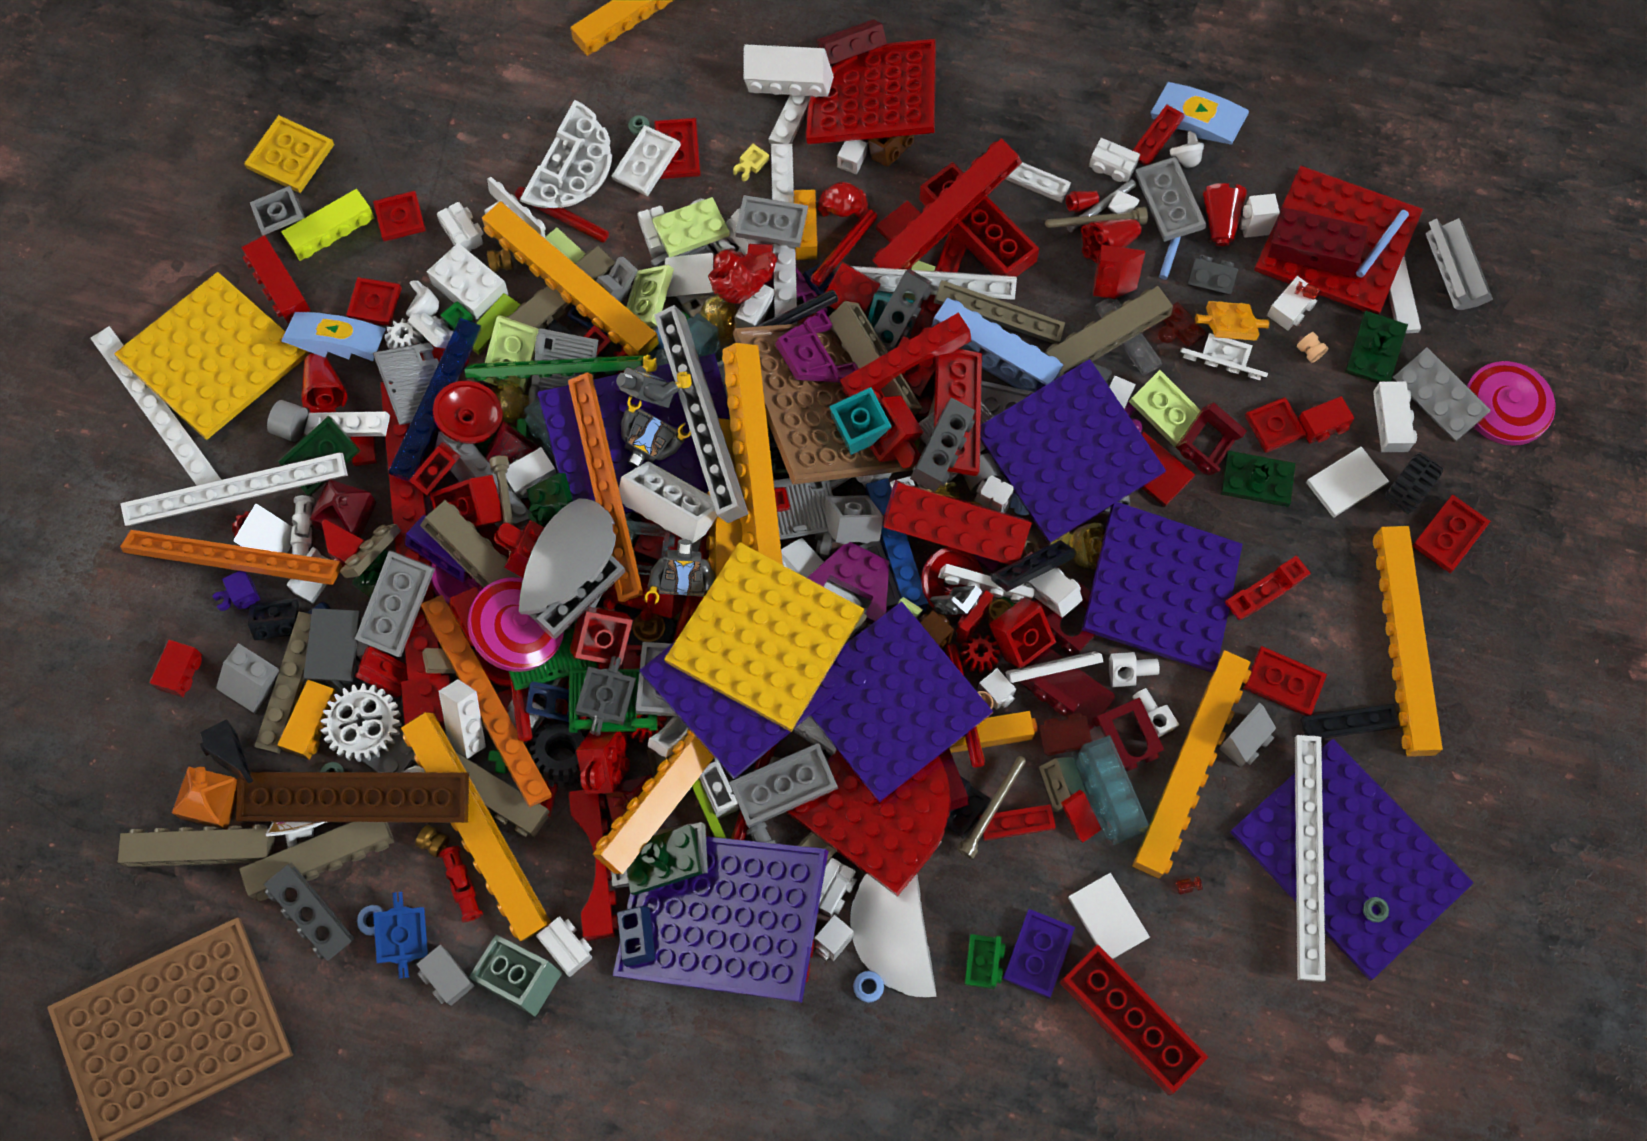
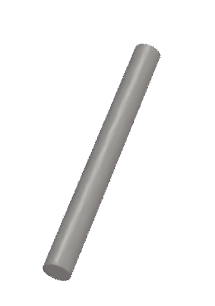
M1131 179L1117 190L1127 193L1136 187V183ZM1116 191L1079 217L1097 215L1109 206ZM1081 225L1066 227L1069 232H1073Z

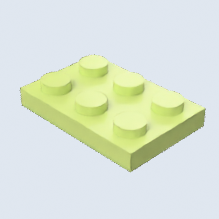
M713 197L652 218L653 225L669 258L730 236V231Z
M669 264L639 270L635 276L626 307L649 327L657 326L654 314L662 311L674 271V268Z
M497 316L485 363L533 361L536 336L539 329L503 316ZM509 376L507 379L497 380L495 377H487V379L482 381L523 394L528 378L519 379L517 376Z
M1161 370L1129 400L1174 447H1176L1201 411Z

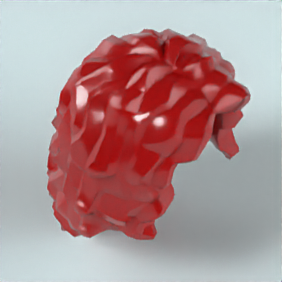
M728 252L727 259L719 263L718 267L708 275L712 290L720 299L728 303L739 304L749 300L751 296L760 291L764 283L768 282L770 276L773 275L777 257L772 252H764L757 257H753L750 253L744 257L735 256L733 252Z

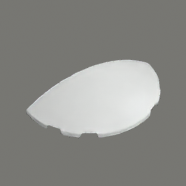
M576 100L572 103L540 166L538 165L521 196V202L542 208L567 207L593 195L605 181L612 160L609 145L610 138L605 127L602 128L596 120V115L582 103Z
M866 874L859 884L855 899H853L850 919L851 929L854 931L853 942L861 961L870 971L877 973L883 980L884 985L915 997H936L917 874L898 897Z

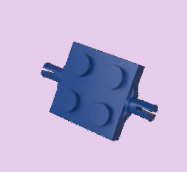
M397 892L392 893L393 908L383 912H374L373 917L377 963L392 962L398 964V979L403 978L402 968H404V978H408V962L426 957L428 950L424 907H404L403 892H398L399 902H397Z

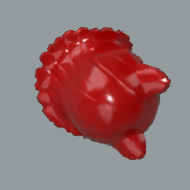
M838 182L822 192L817 208L823 217L829 216L832 212L839 217H848L855 213L858 218H861L868 210L866 194L862 189H858V187L849 182Z

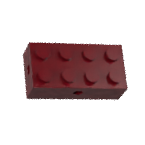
M1281 207L1268 257L1354 277L1360 265L1368 226Z

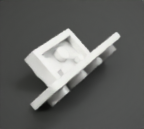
M492 177L488 178L489 192L498 202L485 209V214L501 201L545 238L546 228L540 219H536L527 207H523L513 194L510 195L500 182H496Z
M1209 333L1203 353L1185 348L1180 349V353L1184 354L1183 358L1196 361L1197 358L1204 359L1205 364L1217 368L1218 364L1227 366L1226 371L1239 374L1240 370L1248 372L1247 377L1261 380V377L1266 378L1268 375L1266 372L1246 367L1252 345L1229 338H1216L1214 334Z

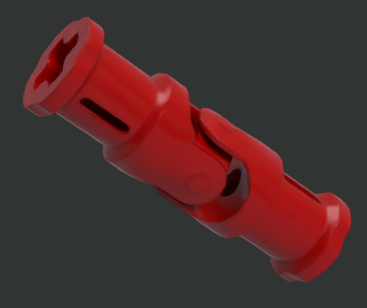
M452 846L442 850L438 855L440 858H443L447 870L445 875L450 880L452 895L455 903H458L463 915L461 920L463 923L470 922L483 916V911L478 908L475 899L477 894L470 877L466 876L468 869L461 860L459 854L461 849L459 846Z

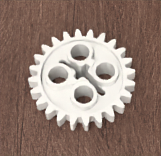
M362 684L361 689L358 690L355 685H352V692H348L343 688L344 695L342 697L335 694L334 696L337 701L335 703L328 701L331 710H323V713L328 718L321 720V723L327 726L321 729V732L328 735L324 740L326 743H331L329 748L332 751L337 750L338 756L342 757L346 753V759L350 761L355 755V759L360 762L364 755L370 761L372 753L380 757L379 750L381 748L384 751H388L386 744H395L391 737L392 735L400 734L395 727L402 725L396 719L401 716V713L395 710L398 705L396 702H391L392 696L390 694L385 696L386 692L384 689L381 688L377 692L375 685H372L368 690L367 686ZM376 704V709L373 712L366 713L369 705ZM352 710V715L349 718H342L345 711ZM364 719L365 721L362 722V726H358L361 722L360 720ZM374 727H381L377 735H370ZM350 733H357L353 741H346Z

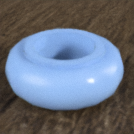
M370 905L363 908L357 917V925L360 931L365 935L374 936V927H368L366 919L374 912H383L385 910L378 905Z
M862 972L854 980V993L861 1001L874 1002L883 994V980L875 972ZM868 979L874 981L876 990L872 994L863 992L861 988L863 981Z

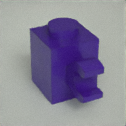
M238 571L223 578L222 580L227 590L216 592L212 595L215 601L224 599L222 604L217 605L220 611L227 610L231 602L240 610L242 608H250V605L261 600L250 575L245 571Z

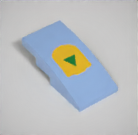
M1171 82L1167 83L1151 111L1152 119H1156L1167 104L1184 113L1185 118L1176 129L1191 131L1200 139L1231 145L1249 114L1247 109L1209 92Z
M295 312L282 338V342L324 358L330 352L349 359L351 354H355L373 361V352H377L386 329L339 315Z

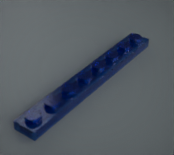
M462 318L459 319L389 469V475L410 482L409 480L416 473L437 427L433 417L435 398L444 387L458 381L479 336L481 325Z

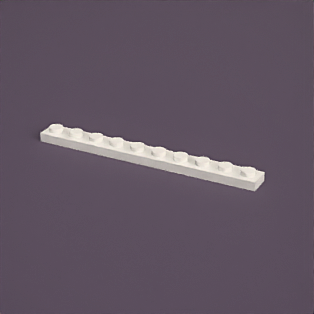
M771 144L772 200L794 203L792 144ZM773 243V253L777 257L774 268L775 317L797 307L795 247Z
M108 326L91 337L93 343L195 484L198 486L221 480L168 405L116 358L114 353L124 345L111 327Z
M336 453L120 504L125 526H132L348 476L343 453Z
M1297 735L1295 737L1298 980L1323 982L1325 981L1321 737Z

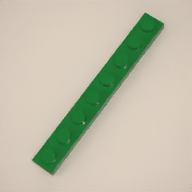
M645 355L473 363L465 368L466 378H474L475 381L487 379V377H495L497 380L509 378V376H517L519 379L531 377V375H539V377L545 378L560 373L563 377L581 372L583 374L588 372L592 375L605 371V374H616L627 367L635 369L638 366H643V357Z

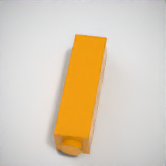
M1030 711L989 717L976 726L982 748L1032 740L1034 732H1037L1036 719L1031 718ZM965 736L949 747L951 753L968 750Z

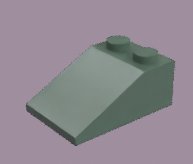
M495 935L468 978L536 1017L562 975V972L549 961Z

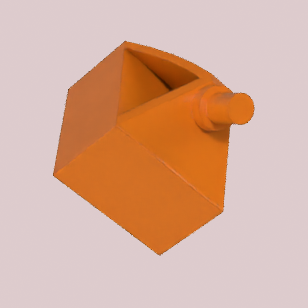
M188 766L172 814L182 820L227 830L237 803V779L206 771L205 767L193 768Z

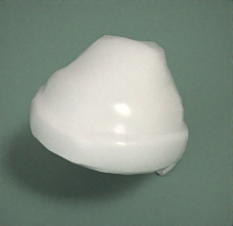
M1188 131V143L1170 149V154L1172 157H1176L1178 162L1185 168H1191L1200 163L1204 144L1197 141L1195 133Z
M411 281L410 285L417 292V295L407 309L406 315L410 317L412 313L419 315L424 313L431 317L434 316L439 309V300L428 287L423 286L419 281Z

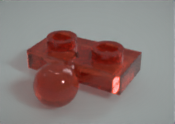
M1176 302L1173 304L1171 316L1163 320L1168 326H1164L1159 330L1158 338L1161 342L1167 344L1171 343L1177 335L1187 347H1190L1204 338L1206 332L1199 324L1195 323V320L1182 305Z

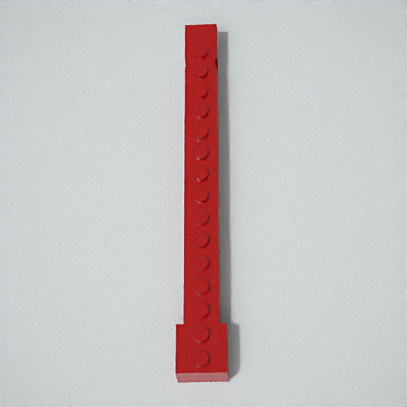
M380 382L383 412H387L390 415L385 439L393 524H396L401 530L395 537L396 553L432 566V562L406 546V533L422 515H428L425 497H428V495L409 481L424 463L422 433L419 429L421 422L417 421L399 425L384 382ZM431 581L422 603L437 597L432 588ZM420 608L405 645L408 681L401 682L404 722L406 725L425 712L434 713L444 730L446 728L439 690L451 684L453 680L446 673H426L422 654L424 649L443 648Z

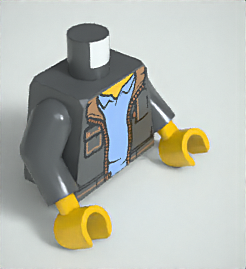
M645 355L643 357V366H638L635 369L627 367L624 373L618 375L616 383L621 391L635 398L669 408L673 394L678 392L679 388H689L692 381L691 374H687L685 371L677 373L678 382H668L648 373L657 370V358L651 360V355Z
M630 395L627 403L629 407L625 409L621 420V437L626 442L624 448L632 452L627 463L637 468L641 466L644 459L653 463L656 459L662 461L675 454L684 443V438L691 435V432L687 434L682 430L686 423L680 425L677 430L641 410V399L638 404H632V396Z
M686 539L679 540L677 550H668L666 556L661 557L652 567L648 582V588L650 589L644 596L645 603L649 594L655 596V605L659 601V594L704 596V592H708L715 581V573L708 561L701 558L700 552L692 551V541Z

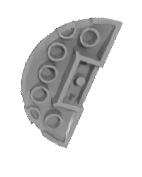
M579 498L563 507L545 526L537 539L526 566L519 602V612L521 614L545 612L548 605L555 602L564 604L578 595V588L586 581L592 583L602 572L613 552L616 535L613 532L612 525L615 523L612 516L599 503Z

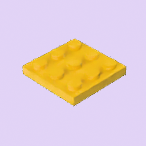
M278 115L244 165L247 169L285 187L291 186L292 190L301 193L333 148L334 142L330 138Z

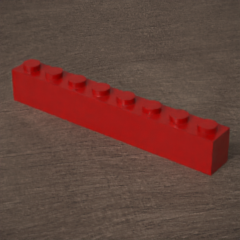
M1002 138L999 141L993 142L982 157H977L966 172L960 173L956 177L955 182L950 187L944 188L933 203L927 204L917 218L911 219L907 224V228L901 233L894 235L891 243L885 248H881L875 254V258L872 261L879 268L910 269L1022 164L1019 155Z

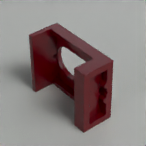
M1213 402L1201 409L1175 448L1180 451L1185 459L1191 460L1200 472L1209 476L1221 470L1218 465L1233 443L1243 438L1247 430ZM1207 422L1223 434L1209 457L1205 456L1192 444Z
M1079 582L1082 601L1079 604L1087 609L1091 591ZM1053 611L1047 617V621L1056 642L1061 645L1062 650L1070 656L1079 655L1095 634L1082 631L1077 636H1067L1060 628V622L1063 618Z
M1140 697L1092 718L1095 726H1100L1118 765L1114 767L1116 771L1124 769V772L1135 769L1138 767L1137 762L1145 759L1146 763L1159 758L1158 753L1164 750ZM1133 711L1147 742L1145 754L1139 757H1133L1128 754L1112 721Z

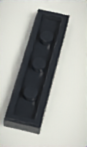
M1059 540L992 573L991 581L1008 592L1076 558L1077 551Z
M1394 703L1304 716L1300 719L1304 736L1321 737V739L1400 727Z

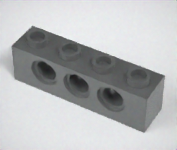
M911 269L905 271L874 328L888 352L898 347L897 345L903 336L907 337L911 329L908 327L911 319L916 320L921 311L919 305L922 299L926 301L932 291L930 288L932 281ZM907 291L914 293L915 301L913 303L905 299ZM895 311H901L904 314L905 319L903 322L895 319ZM885 330H889L893 333V341H888L885 339Z
M952 397L950 398L910 477L911 480L933 492L936 491L939 485H945L950 476L947 470L949 467L953 468L958 459V455L955 453L957 449H962L967 440L964 434L965 432L969 433L975 423L972 417L976 410Z
M293 863L287 864L264 883V886L267 888L265 890L267 896L273 902L276 900L283 907L281 909L282 914L289 921L294 920L299 926L297 928L298 933L305 940L309 938L314 944L313 951L320 959L325 958L329 961L355 939ZM289 887L294 888L298 893L295 901H291L286 897V890ZM303 907H310L313 910L314 915L311 920L303 918ZM319 926H325L329 929L330 935L327 939L319 937L317 933Z

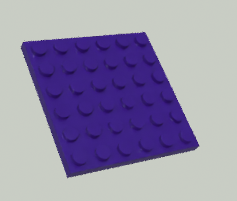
M1090 359L980 425L981 442L1008 483L1013 486L1014 492L1049 544L1166 472Z
M1120 502L1114 503L1110 509L1082 630L1213 673L1218 665L1229 607L1225 601L1232 597L1243 544Z
M901 601L843 646L831 668L846 683L845 687L810 715V717L878 802H881L988 718L993 711Z
M672 643L639 670L640 674L731 777L735 779L788 735L790 731L665 663L664 659L674 645ZM832 668L826 674L794 729L845 687L846 683Z

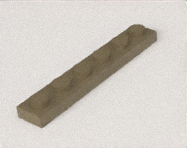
M943 280L940 281L934 303L943 305L948 297L951 300L959 301L970 311L978 312L991 323H997L1000 326L1052 344L1060 343L1065 322Z
M298 613L254 746L257 749L277 754L281 752V748L277 744L296 706L304 681L312 614Z

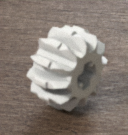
M403 318L400 323L393 320L394 327H387L388 333L385 334L389 350L421 344V341H424L423 335L409 321L406 323V320Z

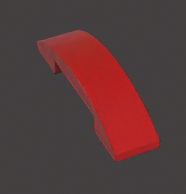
M1296 555L1246 590L1243 589L1227 599L1225 603L1236 618L1242 620L1289 591L1311 573Z

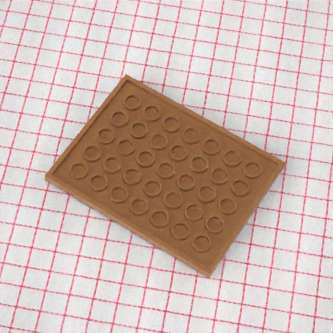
M803 323L735 328L733 336L736 343L758 345L766 419L793 485L913 470V467L902 468L898 460L879 462L870 447L850 455L831 417L829 407L847 398L841 383L796 380L775 345L779 337ZM831 328L828 331L816 333L835 366L852 363L851 356L843 349L840 338Z
M239 917L47 1007L93 1141H118L293 1056L242 920Z

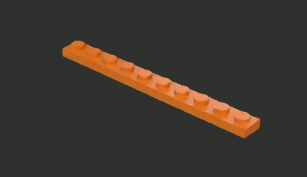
M587 372L568 380L595 501L610 513L615 523L612 526L613 532L616 535V541L611 555L625 568V573L614 584L618 601L625 602L642 596L643 590L592 374Z
M130 530L120 546L123 553L329 585L334 584L342 569L340 561L137 530Z
M443 595L422 603L420 608L459 680L477 692L481 720L528 807L530 808L551 798L552 794L523 741L518 740L515 726Z

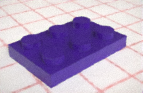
M1028 909L1002 980L1050 998L1075 927Z

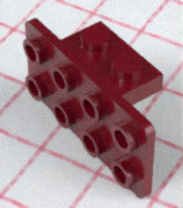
M1048 648L1026 666L1062 659L1063 657ZM1078 668L1018 681V683L1034 693L1039 700L1048 703L1057 713L1066 716L1086 731H1091L1095 726L1092 718L1103 714L1115 698L1114 693Z

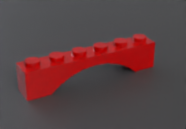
M958 312L840 379L842 389L847 398L870 387L873 390H881L890 381L911 367L932 357L951 353L971 342L970 329Z
M585 790L569 792L571 816L589 837L595 852L597 842L605 836V833H609L608 820L603 818L602 809H606L605 795L585 794ZM596 857V875L593 890L588 902L581 911L583 938L586 941L616 937L615 930L619 929L617 915H613L612 905H616L615 890L610 888L612 871Z

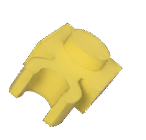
M752 144L740 157V164L733 168V175L736 176L739 172H744L742 181L745 182L748 180L751 171L757 174L770 160L769 154L755 144Z

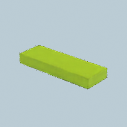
M503 293L463 336L461 341L479 355L491 341L497 316L507 317L517 311L520 304Z
M698 778L692 785V789L712 834L716 838H726L703 785Z

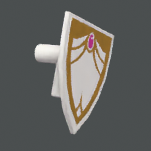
M273 821L266 836L286 834L287 846L290 848L298 845L297 838L313 837V827L326 822Z

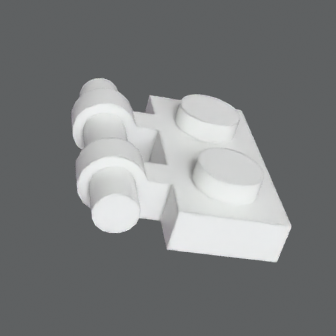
M412 313L408 319L434 347L450 349L451 345H454L458 349L463 345V342L459 339L460 336L455 331H451L447 323L437 316L431 317L424 313L422 315Z

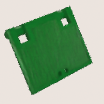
M577 619L570 625H573L574 628L564 631L561 645L545 664L529 671H509L515 691L529 687L531 682L545 683L569 676V670H588V667L598 668L597 662L575 658L570 652Z
M618 669V672L636 678L624 725L603 722L601 732L637 731V728H649V731L657 730V715L636 714L640 669ZM569 670L570 733H578L579 729L591 730L594 721L591 718L578 720V717L582 716L576 714V707L587 670ZM636 715H649V718H636Z

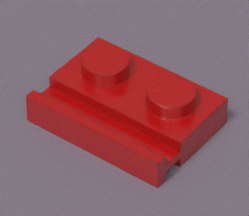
M368 646L365 649L358 667L359 671L355 677L370 685H375L379 690L381 688L384 689L387 694L394 698L399 697L402 693L401 682L406 681L408 676L407 665L375 647Z

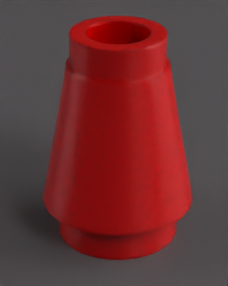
M1072 191L1066 196L1067 209L1075 213L1099 203L1097 191Z

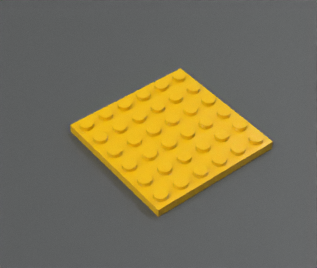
M216 272L114 353L122 364L206 440L309 355L306 350L282 342L286 331L219 272Z
M739 542L664 660L665 663L792 732L862 617L864 608Z

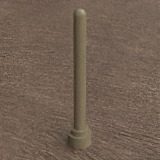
M1138 207L1130 213L1047 219L1045 226L1047 228L1087 225L1094 221L1136 219L1140 225L1147 224L1148 214L1146 207Z
M495 456L489 462L491 470L497 476L503 521L514 526L506 479L507 469L509 468L508 457Z
M1017 757L970 837L961 841L956 850L961 855L971 860L976 856L978 852L977 847L979 846L977 843L1026 762L1024 757Z

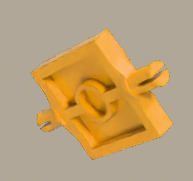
M1208 301L1206 306L1208 315L1196 314L1195 323L1208 324L1216 338L1257 341L1259 336L1258 328L1268 329L1269 327L1268 319H1256L1250 304Z

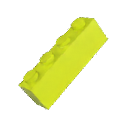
M355 189L281 232L296 257L301 261L311 257L320 249L330 246L339 238L349 235L358 227L368 224L374 219L370 206L360 192Z

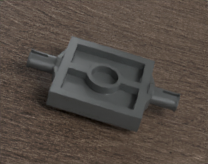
M616 656L611 657L608 669L588 667L576 707L577 715L594 720L590 733L594 735L596 730V736L600 735L603 722L624 725L636 678L625 676L618 672L621 658L617 657L616 659Z

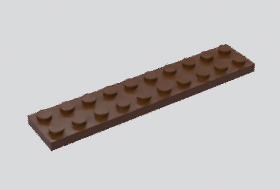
M250 772L253 782L247 783L239 777L237 779L236 821L468 822L469 772Z

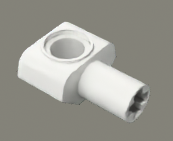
M1135 652L1110 655L1109 676L1111 687L1136 686V676L1159 675V662L1157 658L1136 660ZM1121 667H1127L1124 671H1118Z
M1147 688L1132 696L1133 699L1141 698L1158 737L1169 733L1179 726L1169 707L1164 705L1158 708ZM1153 719L1161 720L1163 727L1155 726Z

